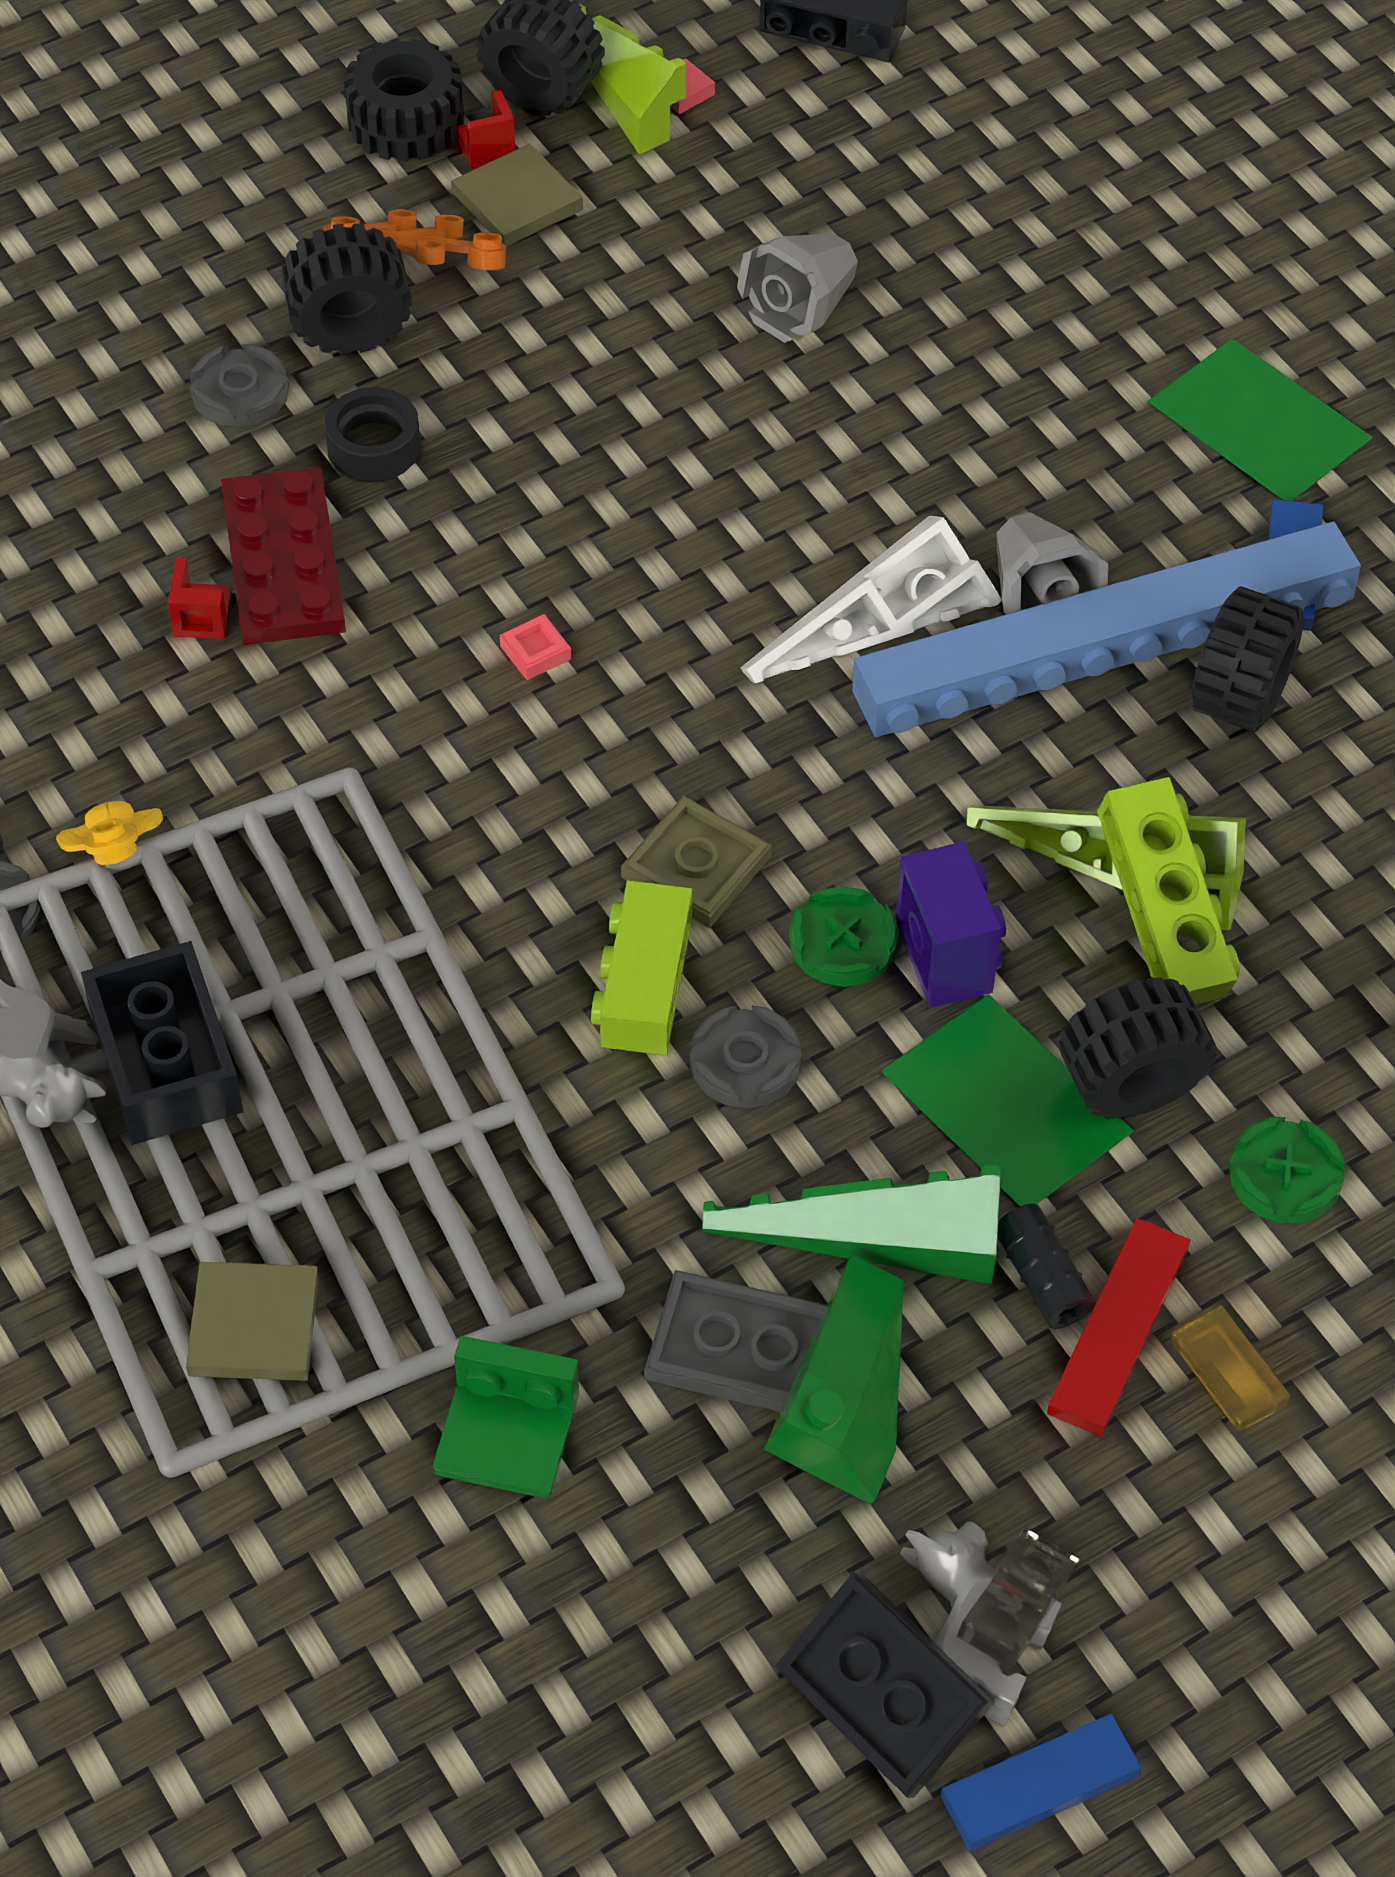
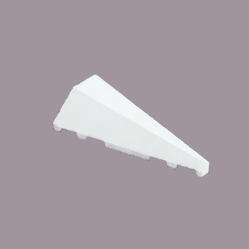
M928 516L740 668L752 683H759L766 678L790 670H799L811 666L812 663L833 656H842L913 633L914 630L928 625L959 618L960 615L971 611L996 606L1002 602V598L977 560H970L944 517Z

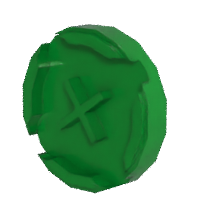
M839 886L814 893L809 896L807 903L803 904L801 908L799 905L792 914L788 943L793 960L806 975L824 984L849 987L870 982L882 975L895 959L899 928L892 910L886 904L884 908L881 903L874 900L875 895L863 889Z
M1270 1117L1250 1125L1237 1138L1229 1162L1231 1186L1241 1203L1259 1217L1281 1224L1305 1223L1323 1216L1337 1202L1345 1178L1344 1156L1333 1137L1316 1124L1300 1119L1299 1123L1285 1121V1117Z

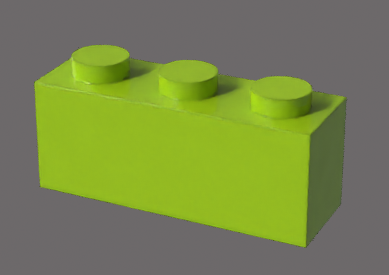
M627 880L623 902L613 901L609 933L616 934L614 946H604L600 978L607 979L605 992L595 991L591 1011V1024L600 1025L601 1047L667 1056L692 924V888Z

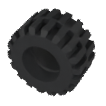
M504 0L480 30V35L476 40V46L479 48L476 52L478 62L484 65L481 70L485 77L491 79L494 83L492 86L496 91L502 90L503 94L508 97L507 100L514 105H521L525 111L533 113L537 110L541 115L549 116L552 112L556 114L563 113L575 103L603 65L601 60L605 56V48L600 45L603 39L600 31L594 29L593 25L595 22L590 15H585L581 11L582 7L576 1L572 3L569 0Z
M394 39L390 40L388 44L380 42L372 45V50L370 51L363 50L357 55V61H351L348 65L347 74L344 77L349 131L352 132L354 141L357 144H363V150L370 154L377 152L379 153V158L387 160L391 157L398 158V161H409V158L416 157L418 160L429 158L428 154L430 153L439 154L446 150L445 144H453L458 139L457 126L464 125L462 75L458 63L452 60V55L446 50L439 51L437 45L432 43L421 44V41L416 39H410V41Z
M354 223L352 227L336 224L333 225V229L327 231L321 228L312 232L313 237L310 239L303 237L296 243L297 250H290L285 257L286 265L282 266L281 271L290 323H292L293 331L297 337H303L304 343L311 348L319 345L321 352L330 354L335 350L339 351L340 355H350L351 351L360 350V353L370 351V347L373 345L382 346L389 342V335H398L403 329L402 322L408 321L411 315L412 297L400 249H397L396 242L390 236L384 237L383 232L374 227L367 231L363 224Z
M1242 586L1235 589L1220 608L1203 647L1192 687L1194 711L1249 731L1257 732L1273 713L1294 664L1303 632L1302 608Z
M1150 978L1144 981L1137 980L1107 991L1087 1003L1082 1010L1076 1012L1070 1018V1023L1062 1029L1060 1034L1061 1040L1058 1042V1049L1086 1108L1096 1116L1103 1115L1104 1118L1108 1119L1134 1117L1170 1104L1198 1085L1197 1083L1211 1070L1210 1066L1215 1063L1217 1057L1215 1052L1217 1050L1216 1044L1189 990L1184 984L1180 985L1174 979Z

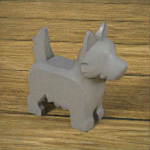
M0 979V1096L16 1097L24 1101L27 1105L26 1119L35 1127L45 1128L49 1127L53 1122H69L72 1119L81 1123H94L97 1115L85 1100L87 1098L105 1096L107 1088L100 1080L50 1061L46 1054V1049L49 1041H70L96 1045L99 1042L98 1036L87 1026V1022L84 1020L73 1019L69 1015L55 1013L53 1007L42 996L38 997L29 989L24 990L20 987L8 986Z
M972 1521L966 1522L955 1532L936 1531L929 1538L920 1532L908 1530L906 1537L914 1548L903 1547L900 1552L901 1556L907 1563L917 1568L925 1580L950 1601L952 1607L948 1619L936 1639L932 1641L995 1701L984 1716L1006 1726L1027 1677L1019 1673L1007 1676L1002 1673L999 1663L1004 1665L1007 1663L1009 1653L1012 1654L1015 1651L1016 1642L1042 1650L1062 1603L1050 1597L1044 1599L1037 1596L1020 1582L989 1565L985 1561V1550L988 1545L985 1532Z

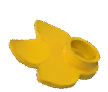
M125 801L102 803L93 807L85 814V824L76 828L62 830L56 836V840L60 848L66 852L86 850L88 854L93 855L95 863L99 865L115 864L132 857L137 852L135 841L139 835L160 825L163 820L162 811L158 808L134 813L132 806Z

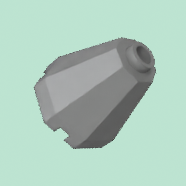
M836 234L781 236L743 253L737 288L742 299L750 297L754 308L748 312L753 323L785 343L798 336L810 334L825 324L853 281L858 260L850 243Z
M1031 512L1010 517L997 532V558L1002 605L1006 615L1108 586V563L1098 550L1073 534Z

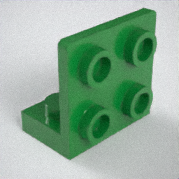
M460 1335L454 1355L457 1386L434 1459V1474L544 1499L549 1498L552 1494L579 1397L578 1360Z

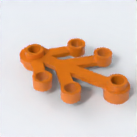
M395 209L388 212V221L363 224L367 231L374 227L381 230L384 237L390 236L396 242L397 249L416 258L415 260L422 264H442L445 262V251L467 253V265L475 269L500 270L505 268L507 247L502 244V236L499 234L481 232L473 235V241L455 240L463 237L464 219L460 216L438 215L435 217V227L416 229V212ZM347 216L334 217L331 219V224L324 225L321 228L327 231L333 229V225L336 224L352 227L354 223L360 224V220Z

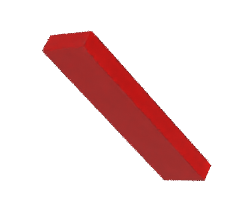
M1136 1218L1048 1404V1415L1103 1437L1188 1252L1191 1239Z

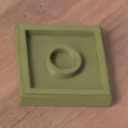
M530 143L451 181L452 193L490 233L501 235L502 244L506 245V247L583 210V197Z
M683 795L622 864L621 878L630 881L692 888V918L711 928L772 857V845Z
M199 1262L186 1362L188 1376L308 1381L319 1282L318 1266Z

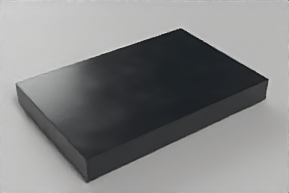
M853 1571L775 1665L907 1798H915L995 1702L861 1572Z

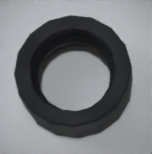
M370 387L359 388L346 393L329 407L324 419L328 458L336 470L351 479L365 482L387 481L405 473L416 462L420 453L418 412L408 398L394 390ZM367 423L392 425L402 432L393 441L379 446L367 447L357 445L344 438L351 429Z

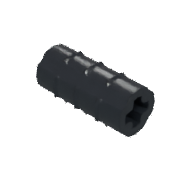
M1034 1203L1025 1204L1009 1211L998 1221L997 1238L1007 1253L1006 1259L1011 1260L1020 1276V1282L1025 1284L1034 1300V1306L1039 1308L1049 1327L1053 1329L1064 1328L1085 1317L1093 1309L1095 1300L1082 1279L1083 1274L1077 1271L1068 1256L1069 1250L1064 1249L1054 1232L1055 1227L1050 1225L1039 1205Z

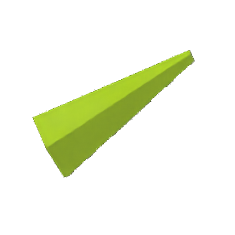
M579 4L582 7L581 11L587 15L586 7ZM601 15L592 18L595 22L593 25L594 29L600 31L603 39L600 45L605 48V56L601 60L603 65L592 79V85L639 155L670 141V105L686 98V63L680 58L667 60L664 58L662 48L656 45L648 48L640 45L638 35Z
M974 805L967 807V826L985 830L1009 840L1015 846L1031 849L1055 859V862L1122 889L1097 811ZM1189 815V822L1186 827L1192 844L1197 843L1203 852L1206 866L1203 878L1208 893L1215 894L1221 906L1223 921L1220 928L1221 930L1229 931L1232 927L1244 872L1246 818ZM1152 835L1143 836L1146 844L1152 849L1166 850L1165 844L1158 837ZM1169 885L1160 886L1161 892L1166 898L1172 901L1183 900L1181 893L1176 888Z

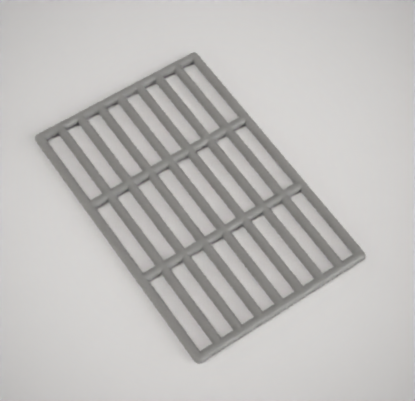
M345 768L136 842L137 852L124 861L109 865H99L95 863L94 858L0 891V951L15 986L24 990H32L38 997L42 996L46 1000L8 914V911L34 901H39L91 1016L81 972L93 969V966L60 893L91 882L125 958L128 959L146 954L148 952L112 877L114 873L143 864L179 943L192 941L224 1039L292 1182L259 1195L225 1119L203 1124L204 1131L238 1203L205 1216L170 1136L165 1135L148 1140L146 1142L184 1224L150 1237L98 1116L94 1123L75 1121L129 1245L95 1258L39 1127L31 1125L26 1119V1103L20 1098L1 1096L158 1468L165 1477H177L455 1365L454 1355L459 1338H456L380 1182L378 1174L409 1163L489 1325L464 1336L508 1344L618 1300L623 1296L625 1285L356 769ZM345 792L416 930L415 933L386 943L315 803L316 801ZM295 810L365 951L336 962L334 961L265 822L266 819ZM243 827L245 828L314 970L285 981L282 980L218 848L215 837ZM194 846L262 989L233 1000L230 999L163 856ZM424 952L428 953L504 1102L472 1113L397 962ZM376 971L451 1120L450 1123L420 1134L345 983L346 981ZM322 990L325 991L399 1142L369 1154L366 1153L293 1002L295 1000ZM271 1009L273 1010L345 1163L313 1174L241 1020ZM49 1041L46 1054L49 1060L56 1064L75 1069L89 1077L108 1070L102 1048L72 1059L65 1041ZM87 1098L85 1102L96 1113L90 1098ZM515 1122L597 1283L567 1295L564 1294L484 1136L485 1133ZM461 1142L543 1303L512 1317L431 1156L435 1152ZM355 1183L434 1345V1348L401 1360L324 1197L326 1194ZM302 1204L379 1370L346 1382L315 1316L310 1362L324 1392L290 1405L280 1380L253 1379L268 1414L234 1427L213 1377L188 1376L186 1362L191 1327L160 1258L193 1246L200 1262H226L215 1237L248 1225L265 1264L292 1265L270 1216ZM137 1267L140 1270L211 1434V1437L179 1450L175 1445L105 1281L108 1278Z

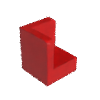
M502 90L492 91L493 117L470 121L467 124L457 126L458 142L471 171L515 151L514 117Z
M176 558L168 606L173 636L225 639L233 596L232 588L229 585L191 583L187 558Z

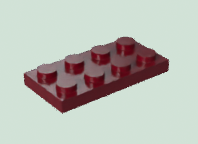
M314 467L221 479L243 645L345 633V618L322 468Z

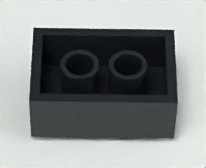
M192 941L81 972L91 1016L132 1145L244 1113L237 1074Z

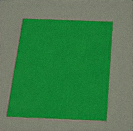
M1233 338L1147 401L1285 501H1293L1373 439L1371 435Z
M989 994L881 1070L977 1166L982 1169L984 1165H1000V1188L1020 1207L1025 1204L1040 1203L1134 1132L1120 1117L1108 1119L1104 1118L1103 1115L1096 1116L1086 1108L1068 1068Z

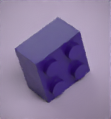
M965 842L901 856L895 919L930 1008L993 993L996 970L1002 967L999 943L1000 938L1006 936L1004 915L998 904L991 905L986 894L988 883L984 867L980 861L973 862Z

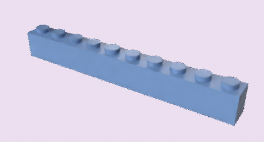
M1333 521L854 658L852 692L875 738L893 732L902 733L924 723L942 718H954L969 710L990 704H1002L1011 698L1038 690H1050L1060 684L1083 677L1099 676L1108 670L1135 662H1147L1156 656L1183 648L1191 649L1198 647L1206 642L1214 620L1225 600L1240 586L1297 605L1302 608V611L1305 607L1315 604V610L1325 607H1337L1346 601L1354 599L1361 565Z

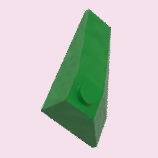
M851 1254L764 1450L872 1505L876 1500L896 1452L904 1281Z

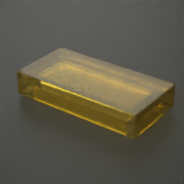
M1222 1305L1173 1331L1172 1344L1238 1432L1288 1406L1290 1394Z

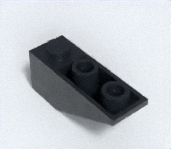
M760 0L759 31L889 63L906 28L907 0Z

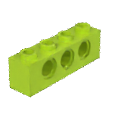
M1170 777L1107 791L1097 813L1151 977L1162 978L1163 980L1174 979L1180 985L1184 984L1196 1005L1226 998L1238 980L1237 977L1240 973L1239 960L1234 947L1225 943L1220 928L1223 916L1219 900L1215 894L1208 893L1203 878L1206 871L1204 855L1197 843L1192 844L1186 827L1189 822V815L1185 799L1180 793L1175 794ZM1152 835L1158 837L1165 844L1166 850L1152 849L1146 844L1143 836ZM1169 885L1176 888L1181 893L1183 900L1172 901L1166 898L1161 892L1160 886ZM1177 936L1191 937L1199 945L1200 951L1189 952L1183 949L1177 941Z

